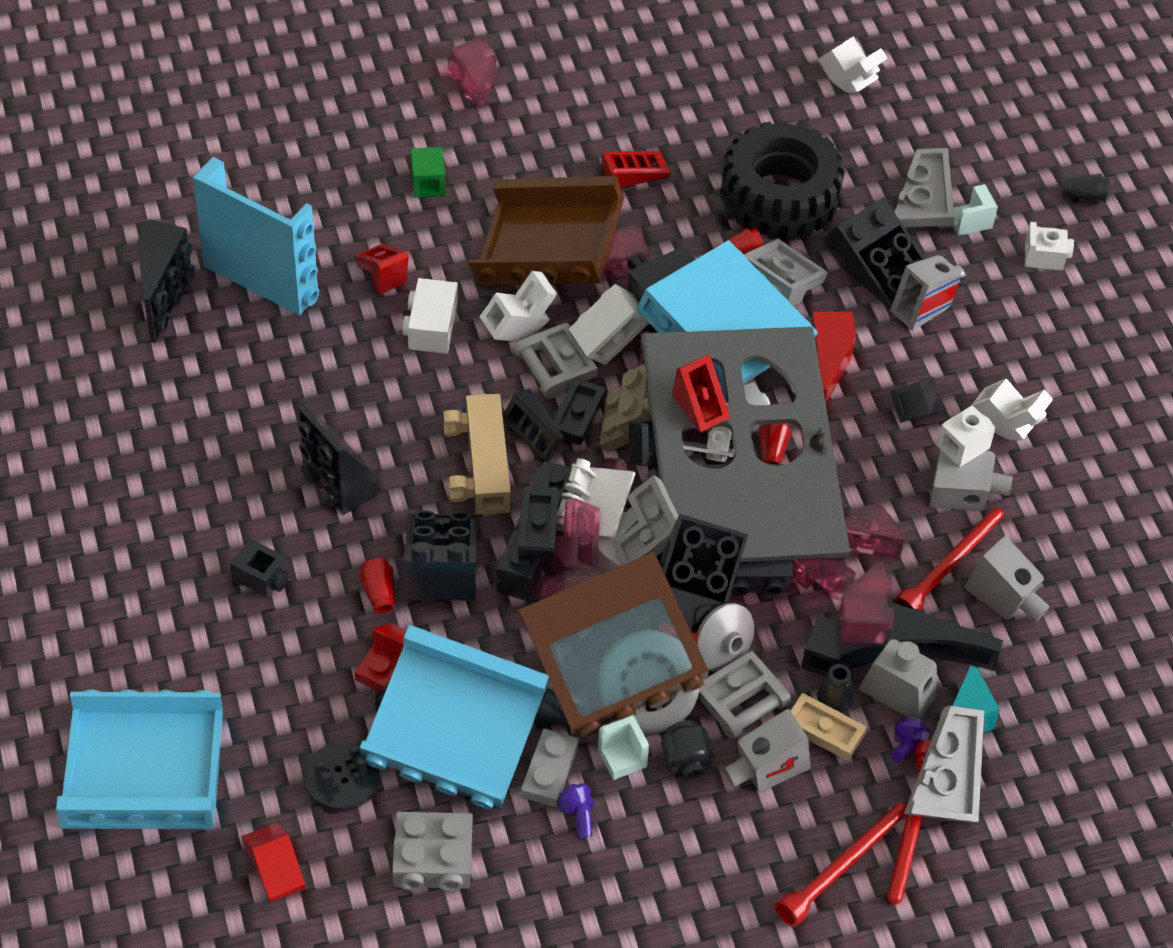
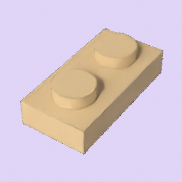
M804 693L801 694L791 709V713L807 735L809 741L849 761L866 734L867 726Z

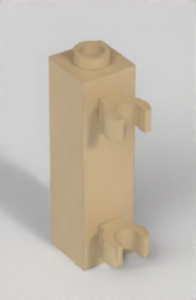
M500 394L466 396V413H461L457 410L443 412L444 436L452 437L462 432H468L472 478L461 475L449 477L450 501L462 502L468 498H474L475 514L478 515L510 513L511 491Z

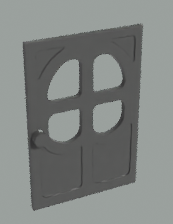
M813 326L642 334L659 479L662 480L677 514L749 534L740 562L849 557L850 548ZM705 354H709L712 363L722 368L728 403L727 408L730 415L729 419L713 427L723 426L731 430L735 452L734 460L729 465L719 469H710L698 465L685 454L682 432L685 429L696 427L672 395L677 368ZM751 360L767 363L786 379L794 392L795 401L791 404L776 405L749 404L745 397L741 365ZM785 423L796 425L801 432L803 451L795 460L785 465L773 466L757 458L753 450L750 431L753 425ZM817 439L816 442L810 444V441Z

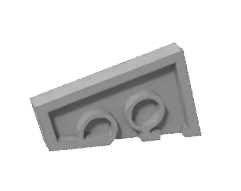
M948 148L916 150L907 174L903 191L900 192L895 214L904 227L954 226Z
M957 706L943 708L906 807L905 815L964 823L979 822L984 710Z

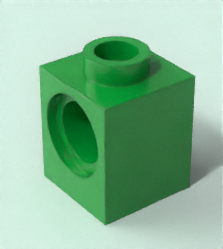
M442 147L411 148L414 198L446 196Z

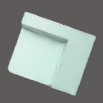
M985 184L973 187L970 204L953 208V228L957 236L993 228L998 206Z
M634 715L607 724L599 729L598 752L613 780L647 768L649 744Z

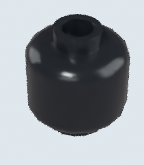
M692 720L680 721L668 727L667 733L661 741V746L669 770L674 774L684 775L686 779L702 776L706 772L705 768L714 759V752L705 727L695 724Z

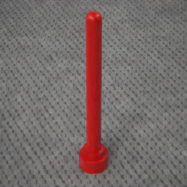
M993 508L915 588L903 589L892 600V603L922 611L925 597L1003 518V511L1000 508Z
M921 740L916 745L913 758L918 772L915 783L931 740ZM907 815L887 895L888 902L892 905L900 904L903 899L922 820L920 816Z
M902 802L897 803L800 892L786 893L775 903V910L781 920L791 927L798 926L808 916L810 903L906 816L904 813L907 805Z

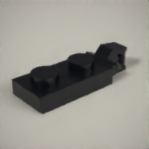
M536 467L535 485L523 488L518 556L554 558L559 491H557L558 488L549 487L550 468Z

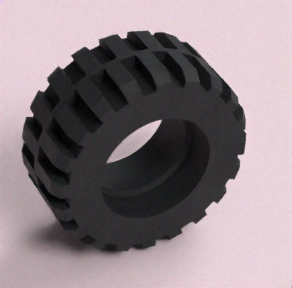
M771 121L764 122L758 128L754 125L745 130L744 134H739L725 153L721 188H724L730 205H735L738 209L736 222L743 228L749 227L750 230L757 228L760 234L768 235L769 239L785 237V240L795 239L798 235H801L803 238L813 234L814 229L819 231L825 227L827 222L833 219L839 207L845 173L842 156L839 150L834 148L833 142L828 137L823 138L821 132L814 128L809 130L804 124L796 123V125L788 124V121H779L778 124H771ZM775 174L787 175L798 179L802 184L782 186L770 183L762 177Z

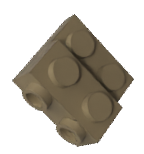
M645 364L624 373L622 386L607 393L599 446L607 452H611L629 443V422L652 421Z

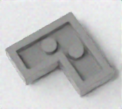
M654 475L628 495V500L639 523L612 543L622 565L652 552L657 556L664 551L678 518L676 509L662 480Z

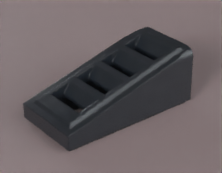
M530 388L514 393L502 415L503 420L544 462H549L564 438ZM539 429L543 431L541 435L538 433ZM547 437L551 439L548 446L545 444Z

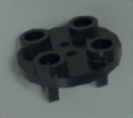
M339 742L326 745L312 755L306 764L304 782L307 793L313 801L320 805L325 812L336 814L340 811L356 809L375 797L378 792L379 770L366 764V758L360 756V746Z

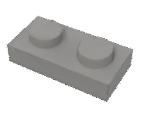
M543 728L521 789V798L557 807L560 794L563 791L578 748L579 738Z

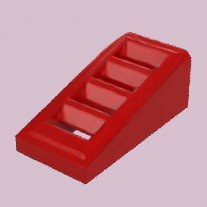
M613 151L602 153L601 169L604 175L617 176L620 188L668 178L671 175L661 151ZM656 162L659 168H653L651 163Z

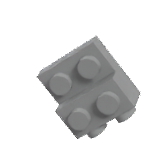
M779 239L744 254L753 266L787 298L792 306L802 302L806 291L824 283L828 273Z
M397 812L393 856V887H402L410 891L422 888H441L445 891H458L461 888L470 889L473 813Z

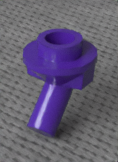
M905 717L902 719V722L894 724V740L900 744L891 752L892 760L896 763H902L915 751L919 741L928 739L930 729L924 726L923 720Z
M571 784L561 792L557 804L558 809L562 813H576L577 838L592 837L590 809L595 801L590 795L591 789L586 784Z

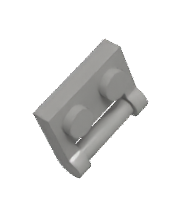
M567 322L518 341L513 348L517 357L525 361L539 382V389L546 399H552L562 390L569 388L574 378L587 381L597 377V366L591 358L586 356L570 332ZM542 349L559 375L551 377L535 354V351Z
M750 651L703 680L704 685L700 687L698 699L721 724L723 732L731 740L743 733L742 729L774 709H783L792 702L787 689L753 651ZM763 689L770 694L736 716L730 712L731 709Z

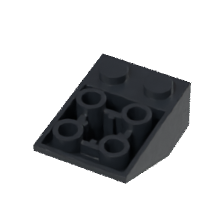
M885 197L846 220L822 238L839 266L888 308L892 307L905 267L925 259Z
M149 219L137 241L150 341L156 343L162 331L165 332L168 328L173 308H177L180 305L182 291L186 283H191L195 267L191 264L192 244L188 242L187 228Z
M303 404L299 406V423L297 427L301 434L299 449L303 457L301 471L305 479L310 484L315 483L321 490L327 504L330 506L335 505L343 515L377 496L376 473L333 427Z
M428 510L408 513L403 561V599L475 601L478 514H469L465 511H455L451 514H435Z
M679 514L659 564L690 631L698 632L701 623L712 610L728 603L749 534ZM654 599L643 605V615L645 617L673 626L662 600Z

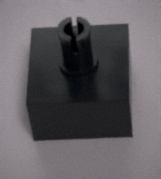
M684 246L652 261H649L643 252H637L639 258L636 254H633L627 261V267L632 270L628 274L627 291L633 293L638 302H640L648 287L696 259ZM650 323L640 331L641 334L659 333Z

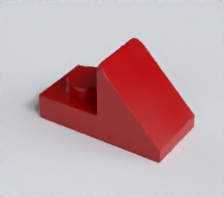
M380 244L354 255L358 268L370 271L378 294L388 292L407 282L409 260L407 251L386 244Z
M393 623L374 628L372 631L373 646L355 671V681L377 691L382 689L392 677L404 647V636L407 630Z

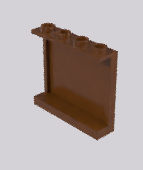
M617 176L495 179L493 191L498 204L480 259H469L468 262L477 285H523L531 271L542 272L550 284H599L601 282L624 201Z

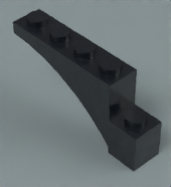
M866 594L853 627L844 624L838 619L818 615L804 649L801 668L826 677L830 668L837 664L845 665L849 670L875 662L891 639H895L901 643L909 641L916 644L919 648V653L929 659L965 663L994 671L1004 640L995 638L986 632H977L960 626L954 621L933 617L918 609H910L892 603L886 598Z

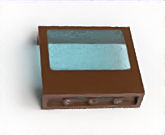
M654 552L519 609L521 621L525 630L530 635L546 674L549 675V681L564 712L573 737L581 734L582 738L594 735L599 732L602 724L613 719L618 721L632 715L635 716L637 714L635 710L649 704L650 708L658 707L671 699L669 695L682 689L684 693L695 691L704 685L703 680L708 678L709 670Z

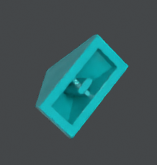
M970 666L953 706L984 710L983 732L994 729L1000 709L978 668Z

